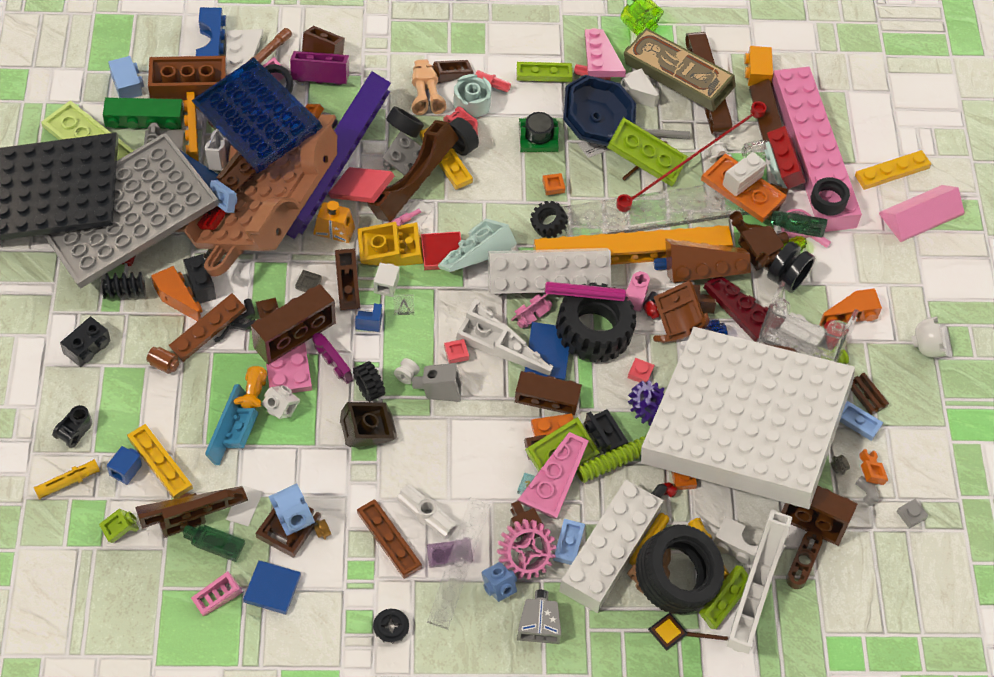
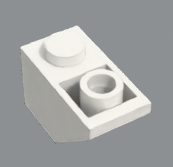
M642 68L627 73L625 77L621 78V85L636 103L652 108L657 107L658 98L660 97L657 88H654L649 76L644 73Z

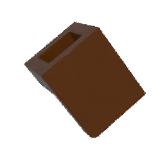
M693 285L702 312L714 314L716 299H713L710 295L700 294V285Z

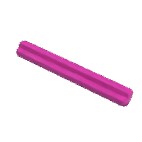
M546 282L545 284L546 294L624 301L626 297L625 289Z

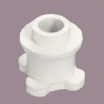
M716 142L709 147L710 162L715 163L725 153L727 154L725 143Z

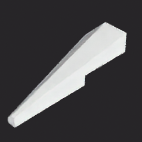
M474 300L457 332L456 340L464 339L465 344L550 376L553 366L551 364L548 365L540 358L538 352L531 350L527 343L505 323L502 324L497 320L490 310L487 311L480 305L479 300Z

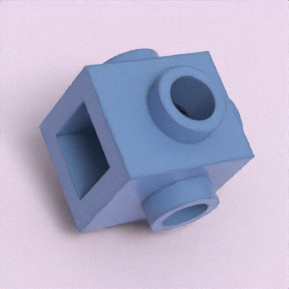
M498 562L481 572L486 593L489 596L492 595L498 602L517 592L515 584L517 578L514 572L508 570L502 563Z

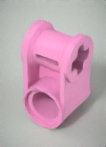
M641 271L634 273L628 289H626L627 301L630 300L634 306L633 309L641 312L650 282L649 275Z

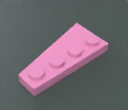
M596 28L585 29L588 75L593 77H625L626 70L604 30Z
M569 432L518 498L520 503L556 519L586 449L588 440Z

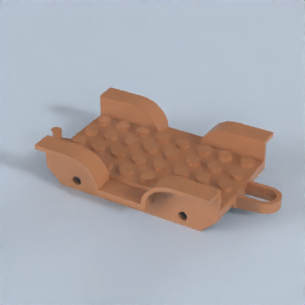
M311 113L307 116V120L311 125L306 130H283L279 135H271L269 137L272 141V148L269 154H265L262 158L260 156L253 158L252 155H248L260 168L256 171L255 175H252L235 192L237 193V204L235 205L234 213H226L215 230L199 228L197 224L203 216L201 215L175 231L184 232L197 249H213L204 263V268L210 276L216 277L224 274L244 250L269 251L277 249L337 155V134L331 126L336 119L335 115H320L317 120L315 114ZM249 116L230 146L229 161L238 149H241V137L246 132L251 130L261 131L257 122V118L260 116ZM260 142L253 143L252 148L255 146L259 147ZM227 253L223 261L219 265H217L223 257V255Z

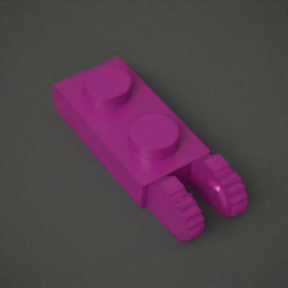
M315 333L312 337L314 347L319 354H322L323 359L328 365H333V371L339 380L342 378L346 384L353 381L351 369L322 333Z

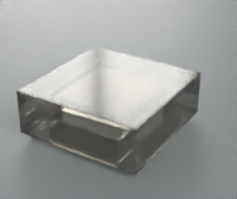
M303 270L295 284V289L306 292L309 288L319 285L322 276Z

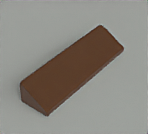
M769 79L749 87L752 102L761 101L767 107L765 115L757 119L764 146H766V142H770L767 133L782 127Z

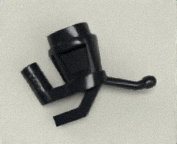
M251 299L243 301L247 309L246 312L227 325L221 336L216 337L214 342H220L230 329L247 331L251 328V325L256 321L255 319L243 324L255 316Z

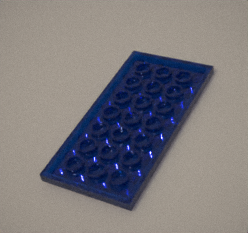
M252 58L191 100L195 107L256 173L266 169L274 161L282 158L287 152L299 146L301 142L323 128L320 121L255 58Z

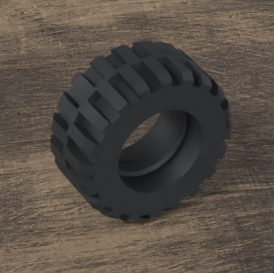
M590 283L588 286L607 287L608 284L602 283V285H597V283ZM565 296L560 305L556 321L557 336L559 339L562 338L561 344L564 348L569 346L568 352L572 355H578L579 359L582 360L590 359V362H596L597 360L606 362L609 358H617L619 354H623L626 351L636 327L637 316L630 300L627 301V296L624 301ZM585 314H597L606 318L613 328L606 331L592 330L586 327L579 317Z

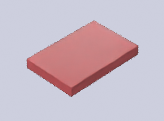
M349 167L328 194L332 199L375 203L395 176L392 171Z

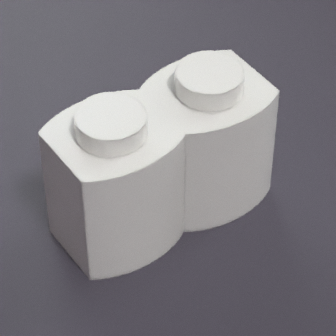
M230 129L214 130L211 134V140L206 143L205 153L209 170L222 171L229 162V150L233 142Z

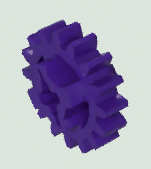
M651 380L647 382L641 381L628 394L632 398L628 401V404L633 405L630 411L636 412V419L642 418L641 423L644 424L648 421L649 426H651L663 399V391L665 389L664 387L659 389L657 382L652 385Z

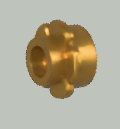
M325 519L316 520L317 525L313 526L318 538L323 536V539L326 540L327 536L332 535Z

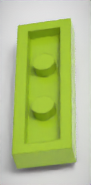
M517 62L516 78L517 81L572 82V63Z
M736 565L723 581L719 593L700 610L699 614L711 629H717L742 597L748 578V573L743 566Z

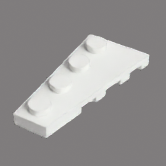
M263 29L226 31L227 87L247 85L250 75L243 72L242 66L256 55L260 46V40L263 37Z

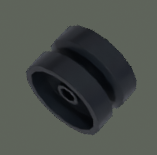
M790 241L774 259L768 270L767 278L775 283L782 281V288L793 293L809 274L816 258L808 251L801 253V247Z

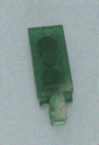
M773 211L771 225L785 228L784 231L822 238L827 226V219L790 212Z
M186 525L183 530V537L190 540L191 544L195 547L237 562L245 545L244 539L204 525V527L199 526L198 529Z

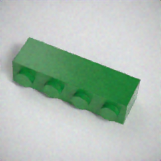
M105 97L103 108L105 127L135 129L148 128L151 123H157L160 129H182L184 115L182 99Z

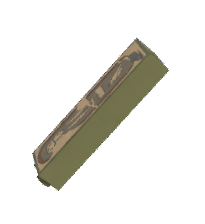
M648 28L640 33L636 40L624 51L625 62L628 66L636 70L642 68L644 73L650 78L712 112L736 87L734 74Z

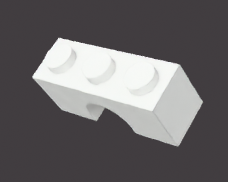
M725 517L715 536V545L720 553L729 554L739 562L752 566L758 545L752 546L743 540L742 535L746 527L745 525ZM783 545V548H782L780 557H781V555H782V553H783L784 548H785L786 545Z

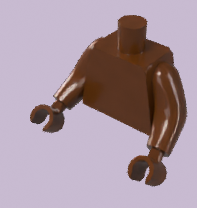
M739 211L733 212L729 218L732 220V225L741 234L738 244L750 253V262L756 271L762 268L768 271L776 256L783 249L784 244L789 243L788 234L786 232L776 234L772 226L748 224L743 221V216Z

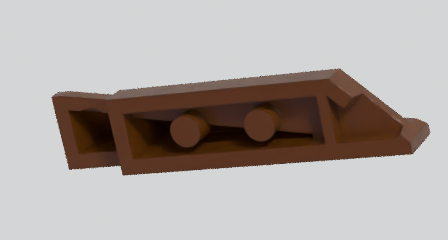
M243 486L141 505L135 507L142 529L163 521L167 529L246 502L248 498Z

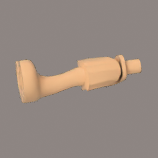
M427 59L416 60L413 67L412 84L417 89V97L411 105L412 112L416 115H423L427 112L429 104L425 89H429L431 111L434 114H441L446 110L447 106L446 101L438 94L436 89L438 76Z

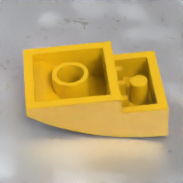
M395 221L357 229L360 262L362 264L379 266L380 263H389L395 266H406L424 263L421 234L417 222L398 226Z

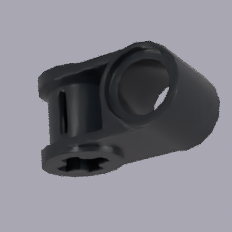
M82 405L73 407L65 418L55 426L52 436L55 439H61L66 442L69 448L76 446L82 436L92 426V419L88 409Z

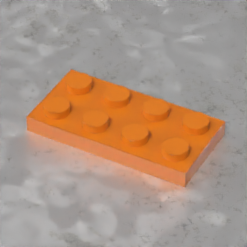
M725 153L702 175L701 181L763 223L786 200L787 195L760 178L739 195L734 196L722 184L725 179V172L736 165L738 161Z

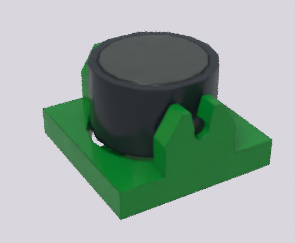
M533 112L527 118H519L520 152H558L559 127L556 118H552L545 112Z

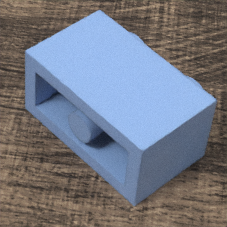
M130 56L108 61L110 73L119 98L142 96L141 88L144 87L142 77L137 76L139 73L137 63H133Z

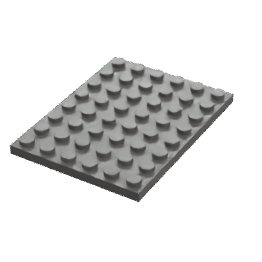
M165 132L117 161L113 226L44 234V237L81 289L215 208L220 202Z

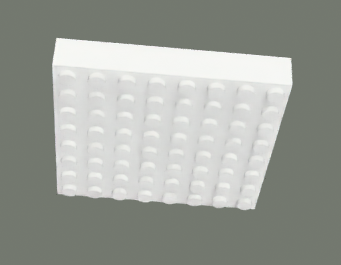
M693 327L643 442L641 463L809 509L853 384L855 367Z

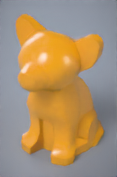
M252 366L247 369L245 376L247 381L246 394L235 398V405L241 404L242 408L255 409L261 406V401L257 397L261 393L262 386H265L267 371L263 367Z

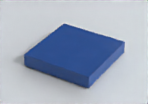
M259 560L243 602L286 615L300 580L301 572Z

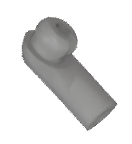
M861 476L855 484L867 494L863 501L872 506L879 499L877 489L872 483L866 482V479Z

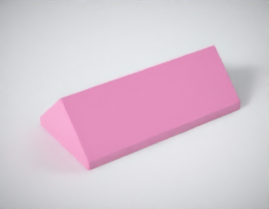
M941 185L880 211L879 215L899 241L903 242L960 217L965 212L959 188Z

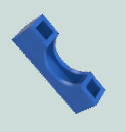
M200 7V34L209 37L211 40L204 47L196 49V56H221V54H224V43H222V40H225V29H223V26H226V15H223L222 8Z

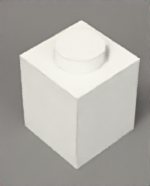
M389 263L379 264L374 279V293L394 297L399 281L398 266Z

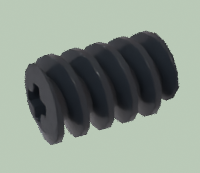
M133 272L130 273L129 278L126 277L125 273H122L121 278H118L117 273H114L112 279L106 273L105 278L102 280L103 299H106L107 294H109L111 299H114L116 293L119 298H122L124 292L127 298H131L132 292L135 297H139L140 292L145 297V278L141 272L138 273L137 278H135Z

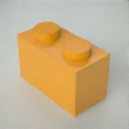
M750 46L748 53H745L744 64H747L745 78H748V86L767 79L771 83L773 77L772 47Z

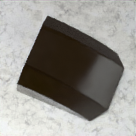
M347 402L341 410L340 423L345 438V445L348 447L371 446L396 440L397 432L393 417L386 403Z

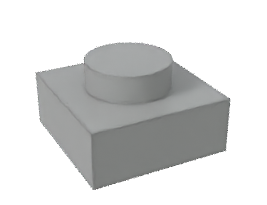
M916 499L899 507L897 513L909 529L928 517V514Z

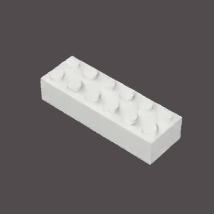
M608 248L488 251L490 294L545 292L546 282L589 285L590 283L602 285L604 283L608 284L607 287L611 288V250Z
M625 480L562 578L559 592L598 613L629 564L633 553L661 512L664 500Z

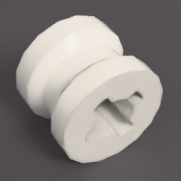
M404 358L400 363L401 366L395 369L394 375L402 383L411 384L413 376L419 373L420 368L414 361Z

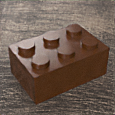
M817 485L809 509L785 503L781 513L792 517L791 525L806 532L815 531L821 535L822 539L839 546L858 504Z

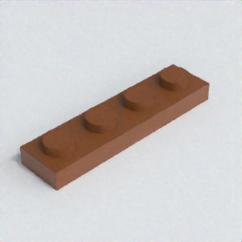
M231 293L169 344L170 349L184 362L247 310L246 307Z

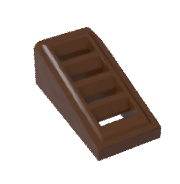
M468 60L434 61L432 66L438 76V83L474 74Z

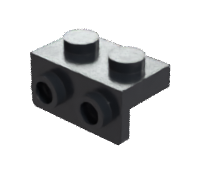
M608 409L595 415L591 411L586 413L584 426L588 433H592L597 448L599 450L602 449L604 454L606 452L611 453V450H617L618 447H622L624 444L628 445V440Z

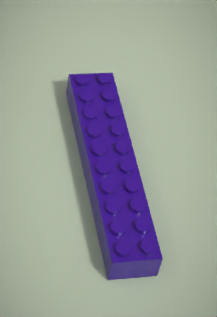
M371 71L334 130L337 134V155L286 233V235L294 240L298 234L303 235L391 92L388 90L391 82Z

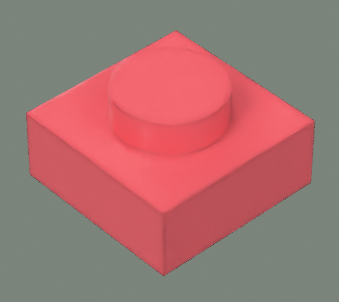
M464 339L444 343L449 364L469 360V353Z
M635 358L628 373V378L639 383L641 381L647 382L655 365Z

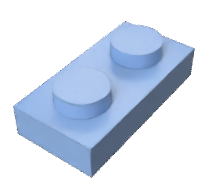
M211 180L210 189L220 202L218 207L226 213H234L235 205L237 204V193L220 181Z
M849 401L846 402L839 421L870 441L873 440L883 425L882 421Z
M564 519L555 551L556 558L553 561L569 565L573 563L578 555L585 528L584 523Z

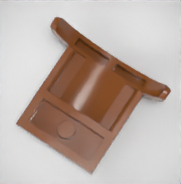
M686 281L654 296L666 331V335H655L653 337L655 342L670 343L689 338L693 327L705 329L710 321L708 313L703 314L691 281Z

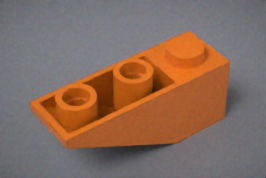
M171 266L151 275L153 287L162 302L195 321L201 319L202 307L198 301L195 302L193 300V292L189 286H185V279L181 272L177 273L174 266Z
M875 288L853 292L824 312L819 325L824 326L830 320H838L841 324H853L859 321L878 319L882 307Z

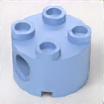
M297 483L268 496L286 536L315 523Z

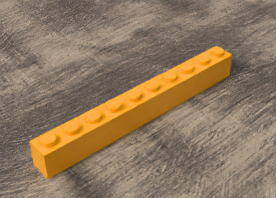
M717 225L714 227L660 229L631 233L620 232L617 234L534 239L533 250L608 248L611 250V265L654 262L655 258H666L665 238L732 247L733 242L729 226Z

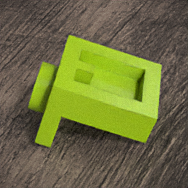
M122 509L116 510L99 524L108 542L111 543L117 541L129 530L134 532L139 530L136 524V516L132 512Z

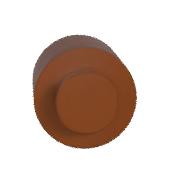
M152 347L148 352L146 360L151 366L167 374L177 370L179 361L176 354L161 347Z

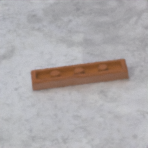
M375 499L356 509L361 520L403 579L422 569L419 559Z

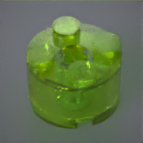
M633 0L634 2L630 6L627 4L624 7L620 18L636 36L646 28L654 32L658 28V21L664 14V10L653 0Z

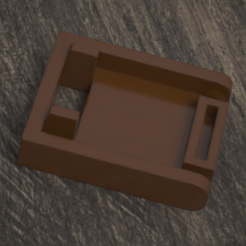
M309 507L310 512H311V514H312V516H313V514H314V509L311 508V507ZM273 508L257 530L256 538L294 558L314 529L313 526L317 525L316 520H320L321 513L316 512L313 516L315 523L286 536ZM274 533L287 540L286 545L270 537L271 534Z

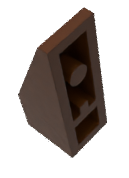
M355 248L335 250L340 311L360 309Z

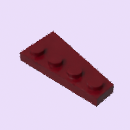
M715 277L704 284L703 288L713 299H716V302L754 342H758L778 330L786 320L783 317L779 318L772 313L773 310L767 306L764 308L756 303V299L752 296H747L740 292L739 287L724 277Z

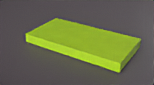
M624 117L607 146L608 149L658 179L688 158L687 155ZM684 165L661 181L672 187Z

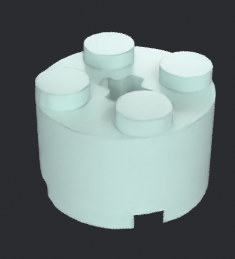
M475 74L460 77L454 86V108L462 107L474 118L487 114L491 105L492 87L490 82L484 77L483 79L477 77Z

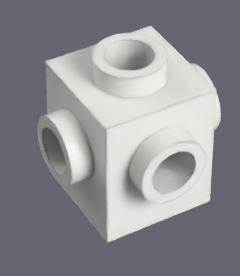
M281 385L271 387L266 391L262 405L269 414L276 416L278 419L292 416L300 399L292 394L290 388Z

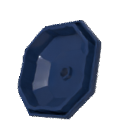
M583 75L565 87L563 120L579 140L608 146L623 117L635 124L636 102L620 83Z

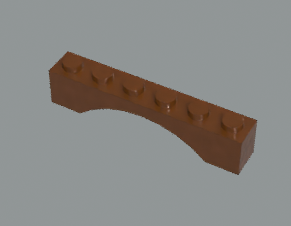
M435 120L424 133L419 155L409 172L395 184L386 187L375 203L367 202V205L377 219L391 222L425 179L430 176L431 172L442 161L448 151L453 148L459 138L449 122Z

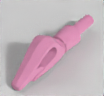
M418 208L409 214H403L391 222L396 221L397 225L400 226L410 221L412 217L420 214L421 211Z

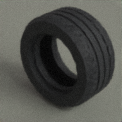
M689 525L668 526L649 538L641 546L642 548L639 550L635 564L637 581L644 595L657 608L659 607V609L671 614H686L707 604L719 593L724 581V563L719 549L704 532ZM666 549L680 550L693 562L697 573L696 584L693 590L688 591L678 588L665 575L663 555Z

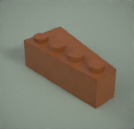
M665 238L667 276L673 283L751 273L750 253L744 248Z

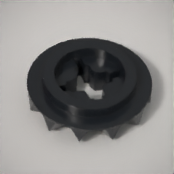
M393 608L385 609L378 613L373 622L376 637H379L383 643L391 642L393 644L396 641H402L409 631L407 616L402 611ZM390 619H392L394 626H398L394 627L393 633L389 631V628H385L389 625Z

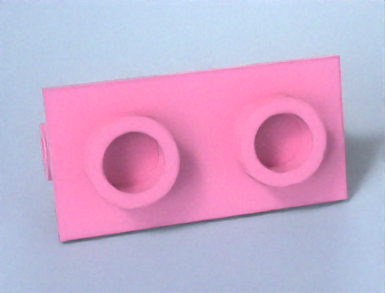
M540 294L536 295L530 300L531 305L528 307L522 305L515 310L516 315L511 320L517 318L518 326L520 328H527L532 322L537 320L533 314L534 312L540 318L551 310L553 306L551 301H546L544 298L548 294L542 297Z

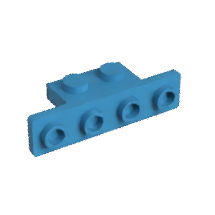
M240 384L234 385L205 452V455L214 465H220L226 448L245 447L258 416V411L255 408H242L241 404H234L235 398L246 394V391Z

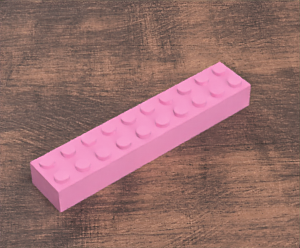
M810 66L774 70L771 81L774 98L783 125L790 134L806 179V183L803 184L819 232L857 228L862 213ZM825 177H833L844 182L849 188L850 197L845 210L840 214L825 215L819 213L812 206L810 196L818 180ZM823 190L819 192L820 197L825 201L834 203L841 201L840 196L833 191Z

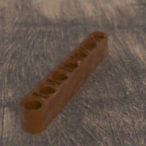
M706 32L686 33L685 42L687 50L715 64ZM726 99L722 101L714 112L704 107L712 135L723 134L732 128V119Z

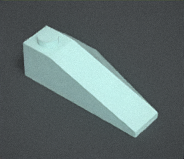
M486 218L468 232L469 237L466 241L461 240L458 243L459 248L451 251L440 262L438 267L439 269L452 272L488 260V251H510L511 248L517 245V242L508 224Z

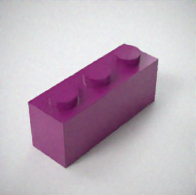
M293 51L290 59L291 76L293 80L298 82L313 81L316 83H334L336 85L347 84L349 78V55Z

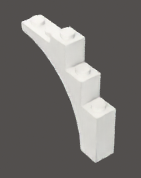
M774 510L770 511L731 627L726 647L732 648L736 652L746 654L750 652L772 577L790 528L792 517Z

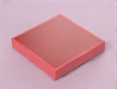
M460 231L421 234L424 270L439 269L438 265L451 251L459 248L458 243L461 241Z

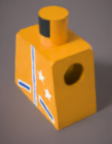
M336 201L322 203L317 215L313 235L350 243L355 230L350 209L339 206Z

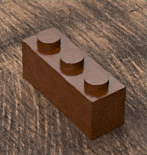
M521 371L514 402L565 414L572 413L575 416L582 384H578L575 381L556 379L553 376L546 377L537 375L534 372Z

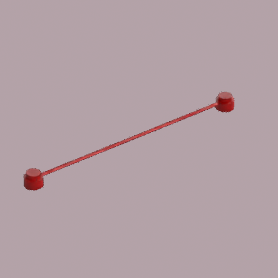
M761 101L754 102L751 106V114L639 193L633 197L626 194L618 196L616 202L618 210L621 212L629 211L636 197L752 116L757 119L763 117L766 112V105Z

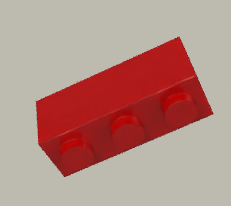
M783 126L768 132L767 135L780 175L787 189L805 183L806 181L791 136L786 127Z

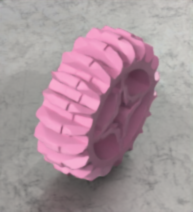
M523 519L522 526L518 521H515L514 529L511 526H507L509 533H501L505 540L498 541V544L503 546V548L497 549V553L502 555L498 560L500 563H504L508 570H512L518 579H522L525 576L527 580H530L532 574L537 578L539 577V570L546 573L545 565L552 566V563L548 561L549 558H556V555L551 553L552 550L557 549L555 545L551 544L555 538L549 536L551 533L549 529H544L542 523L537 525L535 520H532L529 524L528 520ZM535 533L541 539L542 549L535 546ZM524 534V537L521 541L514 542V540L518 536ZM528 546H529V547H530L531 549H533L534 551H531V550H530V551L523 552L520 548H523V549H524V548H528ZM511 549L518 552V565L512 560ZM539 557L536 562L527 566L532 558Z

